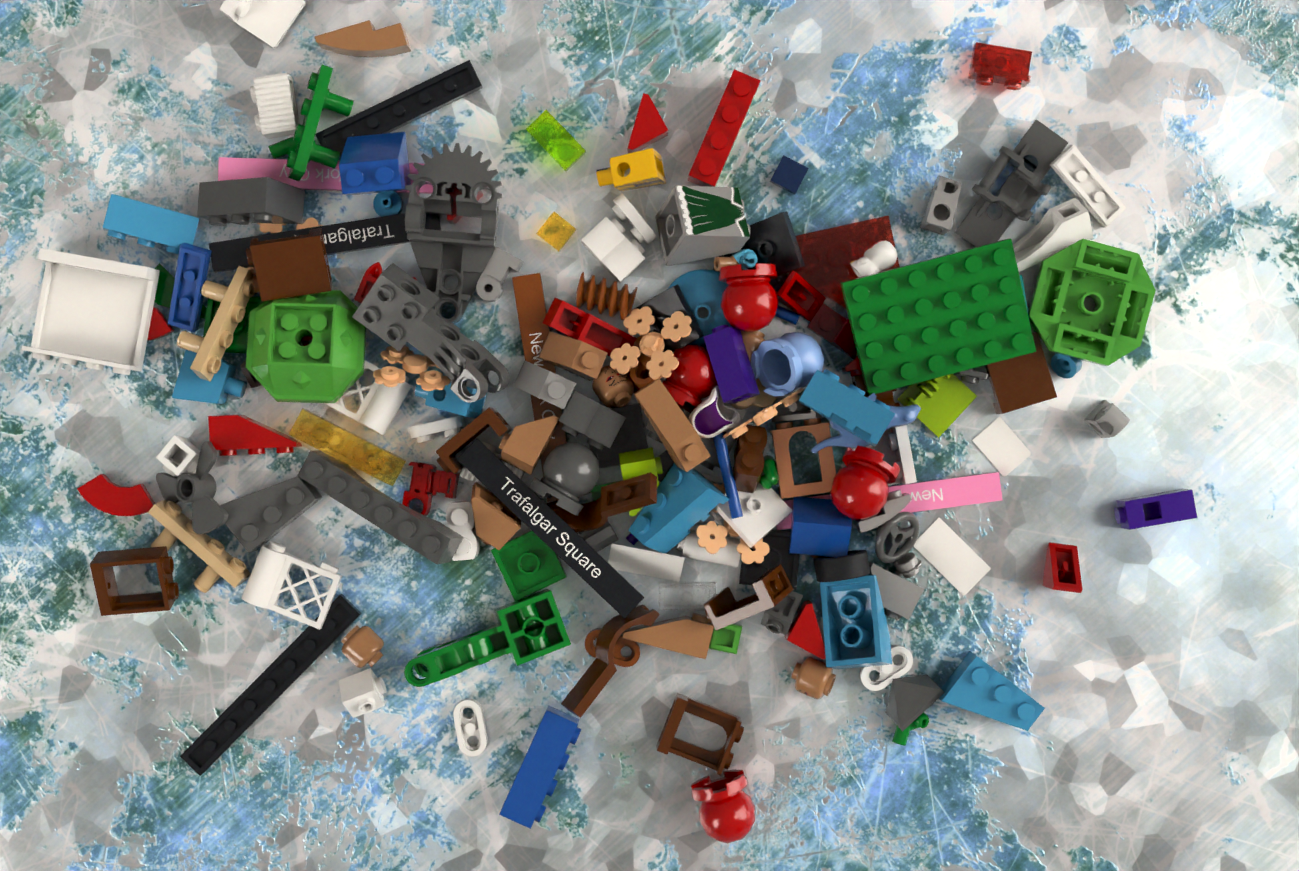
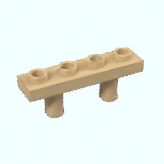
M238 266L229 287L206 280L201 290L203 297L221 302L206 336L201 337L186 331H182L178 336L177 345L180 348L197 353L190 369L203 380L211 382L214 374L219 371L225 350L232 344L233 333L238 323L245 316V308L250 297H253L255 294L252 276L254 275L247 268Z
M163 500L154 504L148 513L165 527L151 544V547L167 546L168 551L176 540L179 539L208 565L194 581L195 587L201 592L207 593L220 577L224 578L235 588L245 582L251 575L246 569L245 563L226 552L224 545L220 541L210 538L207 534L195 533L192 527V520L182 513V509L175 502Z

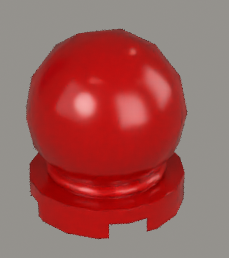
M756 263V269L742 270L741 264L720 268L719 281L728 284L722 293L721 308L725 319L732 327L744 332H755L771 323L776 315L779 302L776 290L769 283L771 279L777 278L775 264Z
M688 345L676 349L673 357L678 359L679 365L675 370H672L671 376L666 378V381H663V385L677 405L690 413L702 403L701 399L710 396L713 388L718 385L707 348L699 345Z
M857 446L854 451L848 447L842 459L846 466L841 468L833 478L831 487L833 504L839 512L850 519L865 520L877 515L887 501L889 492L887 484L894 483L900 472L898 464L894 462L890 465L883 461L884 454L871 448Z
M743 770L723 771L724 777L711 781L710 776H706L691 784L692 798L695 801H702L699 808L700 824L706 834L716 841L728 844L742 840L750 832L755 822V806L750 796L742 791L748 784Z

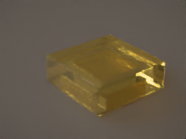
M553 212L536 234L560 252L575 233L576 228Z

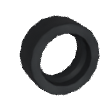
M866 550L848 551L846 556L841 557L819 556L814 558L818 582L842 581L870 574Z

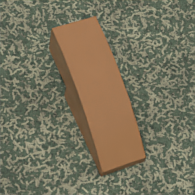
M368 20L315 36L316 43L321 49L342 55L385 57L411 52L401 23L375 30L371 21Z

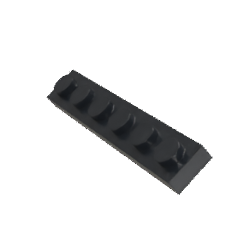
M470 60L315 135L320 146L340 152L339 157H341L347 137L390 133L483 87Z

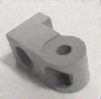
M940 175L937 177L919 228L940 235H945L951 230L960 195L961 182Z
M496 247L477 282L476 292L478 296L489 302L498 300L502 296L503 283L510 270L514 269L519 272L524 262Z
M1103 400L1083 421L1101 438H1110L1122 431L1130 419L1113 403L1110 404L1107 400Z

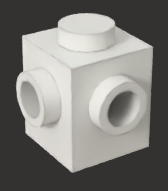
M174 435L156 458L164 464L162 468L167 473L177 477L181 474L196 473L200 450L185 437Z
M371 668L339 680L342 703L353 718L385 706L383 694L387 693L385 683L381 677H376Z

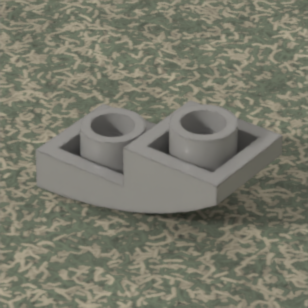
M901 490L889 492L881 513L865 520H855L857 531L863 533L872 530L892 519L912 500L910 494H902Z

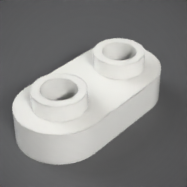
M622 193L612 200L615 204L612 207L613 212L622 222L627 219L633 227L629 231L640 244L645 241L649 245L657 238L650 226Z
M461 415L409 427L408 431L410 439L416 438L417 443L434 440L433 434L444 432L445 437L456 435L461 431L462 427H466L464 416Z
M901 645L891 646L892 659L895 655L900 654L902 661L899 664H894L892 661V665L862 667L860 670L862 684L872 691L882 690L891 684L893 679L900 678L912 668L913 656L911 652ZM873 670L879 673L875 680L869 678V673Z
M471 698L463 699L456 705L453 711L458 746L463 754L475 757L483 753L488 743L483 709L478 701ZM471 708L474 715L472 717L465 716L464 709ZM476 736L479 743L472 745L469 742V737Z

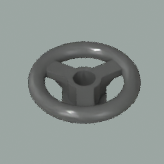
M900 512L889 521L878 526L875 552L880 561L894 563L902 559L912 549L919 534V521L913 513ZM908 520L911 526L901 528L897 523ZM908 538L905 544L902 546V548L895 552L898 545H900L904 539Z

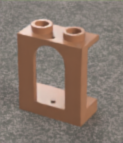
M821 418L804 420L805 426L793 427V422L776 424V430L770 431L779 477L778 491L781 499L831 492L833 478L836 475L832 446L818 451L822 480L794 484L789 452L790 438L796 432L807 431L815 437L817 444L830 438L829 422L822 423Z

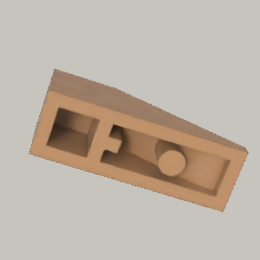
M660 379L652 381L634 393L641 408L678 468L688 472L711 457L698 433Z
M693 613L692 617L682 616L653 623L651 627L641 625L629 628L623 632L622 638L706 659L714 626L705 615Z

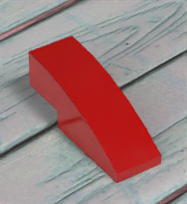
M554 298L542 322L573 339L583 341L607 352L609 357L613 349L621 348L625 343L630 344L632 347L637 339L558 298Z

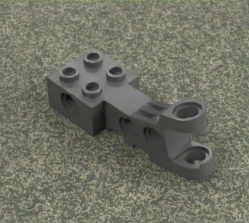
M394 263L380 274L352 316L354 319L399 352L409 343L430 358L452 381L450 389L464 402H475L482 399L487 392L496 393L508 386L510 376L508 370L500 361L476 340L471 341L459 332L460 328L452 322L448 324L436 315L437 311L433 307L440 299L437 295ZM490 371L496 372L499 377L497 386L489 381L488 374ZM468 380L475 382L477 386L476 394H471L467 390L466 383Z

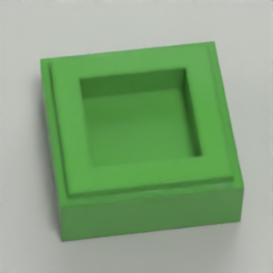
M731 624L717 631L714 628L709 649L737 654L742 625Z

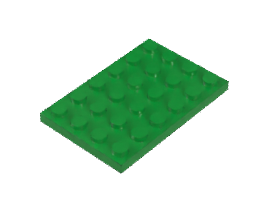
M1004 239L840 282L866 393L869 396L873 393H882L1036 352L1012 239Z

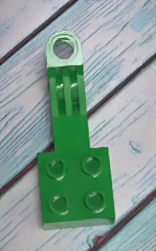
M546 589L494 609L499 622L495 625L424 649L405 666L406 680L412 686L422 687L459 674L464 670L484 664L510 653L514 664L518 666L571 645L551 590ZM413 666L418 675H421L422 677L426 678L419 679L415 677L413 674Z

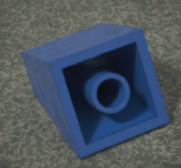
M405 132L347 137L339 162L342 194L360 195L406 190L405 186L411 185V179L408 178L410 169Z

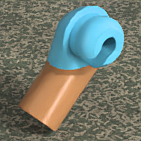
M743 249L730 257H715L714 269L715 271H720L721 267L741 264L742 270L752 268L757 263V256L753 250Z

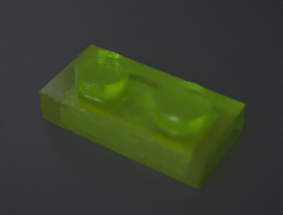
M547 109L526 128V131L565 172L586 153V150Z

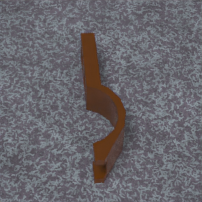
M650 472L601 487V497L596 501L581 504L584 507L578 516L556 505L557 500L546 504L576 532L590 531L603 526L610 516L657 503V477Z
M640 605L634 608L625 619L621 615H617L607 622L597 637L596 659L569 692L561 705L581 718L617 671L613 663V650L620 635L632 626L643 624L651 627L660 614L654 609L649 610L645 605Z

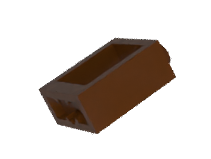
M167 546L100 551L90 563L101 616L169 611L175 600L179 597L178 583L173 581L172 576L174 562L173 558L168 556ZM156 563L162 592L119 596L113 566Z

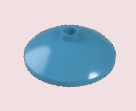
M708 269L687 272L678 277L669 286L671 288L679 285L704 336L712 334V329L721 325L732 327L725 319L721 308L722 293L728 284L719 281L720 272ZM700 307L708 309L709 314L706 318L698 316L697 311ZM704 336L688 345L706 347Z

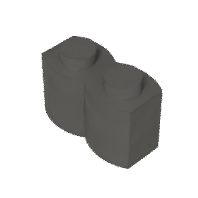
M574 391L559 422L563 423L562 430L577 437L579 432L589 437L588 444L602 451L604 446L611 447L626 417Z

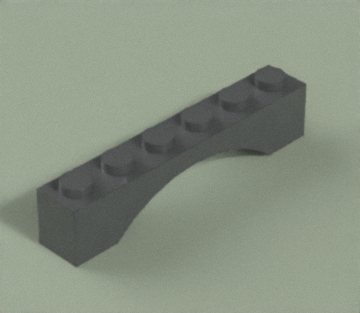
M326 450L310 451L297 475L437 565L451 562L464 538L441 522L422 515L385 495L360 477L349 464Z

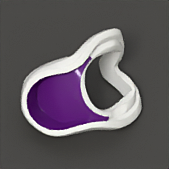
M718 385L713 388L710 397L699 404L689 416V422L700 438L715 437L727 429L740 426L742 423L740 414L734 408L724 405ZM722 414L728 415L732 418L728 420L724 418Z

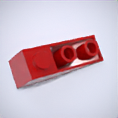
M245 415L208 416L209 441L216 450H219V456L237 455V449H248V455L265 454V448H276V453H294V447H302V442Z

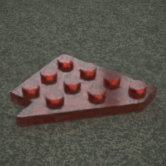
M889 216L797 235L796 239L805 266L794 271L819 293L847 310L840 282L858 278L850 263L863 257L864 252L878 241H888L895 247ZM898 257L896 263L887 270L900 267Z

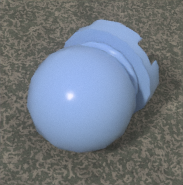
M803 332L785 333L780 338L765 340L761 342L756 351H753L751 356V366L755 379L759 378L761 384L766 388L763 391L774 397L784 396L797 388L807 387L817 370L822 372L824 355L820 345L812 336Z

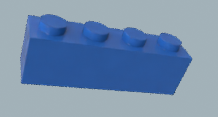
M548 705L499 815L530 829L534 821L540 822L546 806L542 805L546 795L552 796L558 782L553 778L558 769L563 771L570 756L565 753L569 743L575 745L581 729L577 727L578 718Z

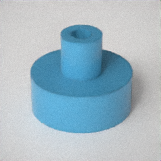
M394 191L381 192L375 196L373 207L380 217L401 214L403 201Z
M1056 353L1051 358V367L1058 376L1068 379L1080 371L1082 361Z

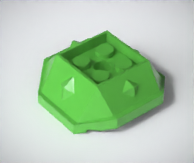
M1080 239L1041 262L1028 310L1029 319L1049 351L1102 366H1109L1141 346L1156 290L1138 253L1087 239ZM1087 296L1091 297L1095 303L1092 312L1088 311L1084 306V300Z
M340 290L263 302L250 311L246 355L247 370L277 402L336 403L343 396V393L364 374L367 328L352 317L358 307ZM303 337H313L312 342L309 345H299V342Z

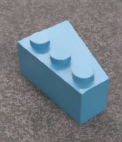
M825 369L822 373L817 370L801 395L799 402L873 447L876 446L895 413L890 411L891 407L877 399L875 401L868 399L864 396L865 392L852 384L847 387L838 382L840 377L833 372Z
M674 463L657 487V503L645 506L628 531L643 545L666 554L691 533L689 529L699 520L704 522L710 517L709 512L719 503L724 505L730 499L697 470L692 468L685 472Z

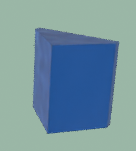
M793 497L789 554L824 557L846 556L848 554L852 519L839 512L832 499Z

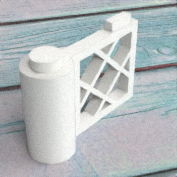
M367 361L364 363V371L370 370L374 372L380 369ZM405 376L406 381L404 383H398L395 387H386L384 384H377L374 381L373 385L361 388L358 379L356 381L358 389L343 393V396L339 399L341 406L336 403L323 404L384 436L412 386L408 384L410 378ZM369 391L364 399L363 392ZM355 394L360 395L362 404L356 414L346 409L343 398Z
M702 474L714 484L719 486L723 484L722 477ZM711 510L710 514L714 518V522L723 526L720 521L723 517H717ZM697 524L689 529L691 533L677 545V550L682 551L681 557L736 568L741 556L736 550V547L740 544V536L732 537L727 534L725 537L727 545L724 548H720L715 554L708 553L705 547H699L697 544L699 537L696 535V529L700 525Z
M270 541L268 545L263 544L241 599L252 605L270 609L319 630L322 629L342 575L337 574L339 568L324 562L319 567L289 555L285 552L286 547L276 542ZM292 564L301 566L307 579L293 584L289 575ZM309 570L316 572L318 574L311 576ZM322 575L333 579L329 591L320 595L313 579ZM285 581H286L287 584H288V587H286V588L283 589V586H284ZM309 582L315 597L301 603L295 587ZM290 589L296 605L288 609L277 605L280 594ZM327 595V597H326V599H325V602H324V604H323V601H322L321 597H324V596ZM317 600L321 610L318 620L307 617L303 605ZM298 608L300 614L292 610Z

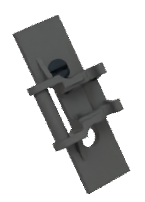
M1036 119L1013 151L1002 146L999 150V157L979 185L975 184L972 188L980 197L955 233L974 247L997 242L1015 217L1022 221H1028L1033 214L1030 210L1041 195H1047L1052 188L1048 184L1041 183V180L1051 168L1049 164L1061 154L1068 142ZM1010 163L1014 166V170L994 196L988 190L1005 166ZM991 203L1001 206L1002 214L998 219H991L987 214V208Z

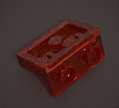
M976 42L973 47L968 78L975 79L976 83L980 85L990 86L993 83L1004 84L1006 89L1020 90L1021 87L1024 88L1030 83L1031 76L1028 74L1032 51Z

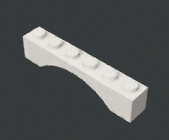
M1076 198L1049 209L1041 221L1027 235L1013 244L1019 272L1042 262L1080 239L1090 240L1094 238L1089 211Z

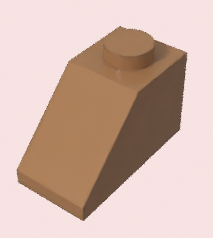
M549 332L538 358L591 381L598 378L608 353L583 341Z
M550 416L515 426L511 435L506 433L499 445V449L502 450L500 460L532 475L557 428L559 418Z
M474 483L471 503L476 535L484 544L492 545L500 550L521 528V520L492 492L479 483Z

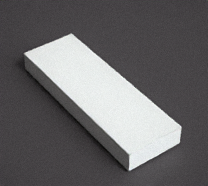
M1069 145L1049 164L1102 227L1107 228L1127 208L1074 145Z

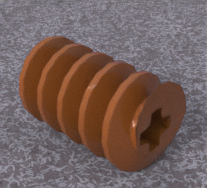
M582 272L575 296L576 307L581 308L587 302V310L592 311L598 305V313L601 315L609 308V316L612 318L620 311V319L624 321L632 311L638 287H635L630 294L628 284H624L622 289L618 290L617 281H613L610 287H607L606 278H602L599 284H596L595 275H591L588 281H585L584 272Z

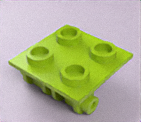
M954 374L912 384L897 400L903 406L919 405L921 410L917 418L939 438L977 395Z

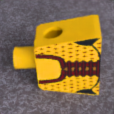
M653 148L612 157L609 160L610 167L596 170L600 187L614 184V187L618 190L627 191L666 184L662 156ZM630 169V173L625 177L626 170Z

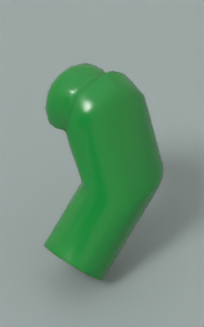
M293 137L272 144L268 148L273 159H276L286 154L289 155L291 150L295 151L297 142L293 140Z
M765 455L764 475L760 477L759 483L764 489L769 490L773 485H777L779 477L775 459L770 455Z
M923 712L903 732L896 726L892 742L906 746L911 730L927 727L929 723L928 715Z

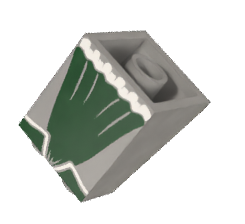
M675 185L655 216L666 266L736 253L741 250L750 238V226L747 224L744 214V201L741 199L739 189L736 187Z

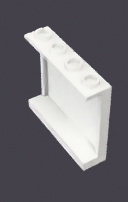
M40 248L38 259L46 261L32 343L31 347L22 346L21 350L32 352V358L50 360V355L59 357L58 362L76 365L77 360L86 362L85 367L103 370L104 365L113 367L112 372L130 375L131 370L142 371L160 270Z

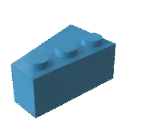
M111 194L103 230L108 231L107 236L125 240L126 236L137 238V244L151 248L155 247V243L167 246L166 252L179 255L182 243L193 245L200 218Z
M969 651L941 689L944 691V694L939 698L942 702L1026 731L1030 729L1045 709L971 651Z

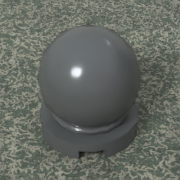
M573 442L558 445L546 457L543 465L544 478L539 480L534 477L529 488L543 497L546 496L549 499L552 496L559 499L556 505L578 516L584 507L578 503L579 498L589 494L597 484L600 474L599 460L586 445Z

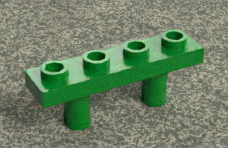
M323 64L317 73H311L307 89L312 90L309 99H304L300 112L305 117L303 124L297 125L293 140L297 142L296 150L290 151L286 167L290 168L288 178L296 181L301 180L305 174L307 163L310 161L335 169L340 152L315 144L316 141H314L321 111L327 109L348 117L354 100L329 92L328 85L333 68Z

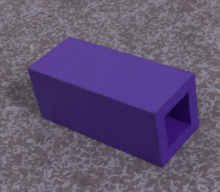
M729 325L713 328V333L704 336V341L723 403L736 404L760 395L741 330L729 327Z
M1177 489L1116 500L1117 507L1114 509L1117 523L1121 524V528L1128 530L1197 518L1192 489Z

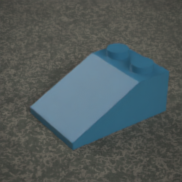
M876 575L842 581L820 582L826 667L839 670L892 665L890 634Z

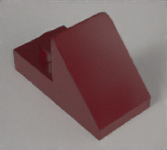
M823 303L806 328L854 359L857 351L849 318H844Z

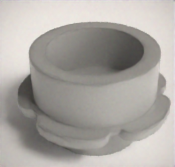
M907 553L902 559L894 562L897 569L895 573L898 576L903 575L904 578L913 577L919 572L922 562L916 558L914 553Z

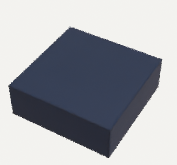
M783 155L770 182L795 195L809 168Z

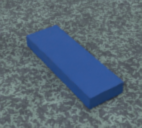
M188 243L180 245L167 325L191 332L198 330L204 298L201 290L204 282L207 280L212 250Z

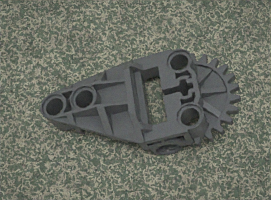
M459 143L455 144L453 152H450L447 144H443L442 154L435 147L431 148L433 158H429L423 153L421 156L425 164H413L419 173H408V178L414 182L412 185L405 186V189L409 191V201L405 213L407 239L411 243L427 289L440 298L434 306V310L437 311L436 315L448 324L451 322L456 324L462 319L476 290L477 282L496 248L499 214L498 199L502 198V194L495 190V188L502 186L501 181L491 180L498 174L497 169L487 171L492 163L491 160L488 159L480 163L483 153L479 151L472 157V147L469 145L461 153ZM425 184L433 186V193L428 198H422L419 195L420 188ZM457 187L462 195L456 196L457 215L482 218L481 232L476 234L425 229L426 213L452 215L453 198L448 193L453 192L454 188ZM482 189H488L492 193L491 199L486 203L477 201V194ZM449 276H457L458 286L453 290H446L444 287V281ZM447 304H454L456 308L455 315L450 319H445L442 316V308Z

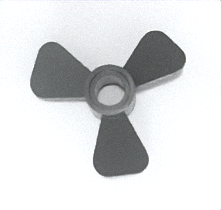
M210 441L204 442L201 446L196 473L181 474L178 477H173L167 473H157L156 481L164 500L175 503L179 501L183 503L192 502L193 531L197 534H207L224 525L228 520L227 511L213 499L216 493V482L209 472L216 462L217 451Z

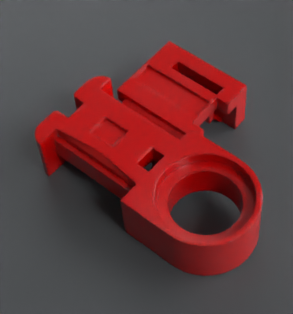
M409 463V466H413L410 489L404 491L403 505L409 508V504L413 499H420L423 503V511L420 514L427 516L431 508L432 495L436 496L437 492L445 493L447 498H456L460 473H447L442 470L431 472V469H437L433 464ZM449 479H451L450 490H449V493H447V492H448V486H449Z

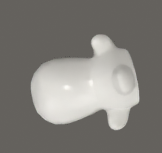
M885 240L878 241L864 252L863 257L852 261L850 265L858 278L882 272L896 263L897 251L890 242Z

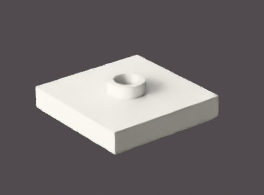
M758 483L754 493L737 491L743 517L732 519L728 501L724 505L719 503L714 508L750 548L793 511L772 488L766 490L760 483Z

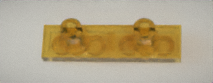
M302 408L289 432L290 436L391 486L394 485L406 462L405 459Z

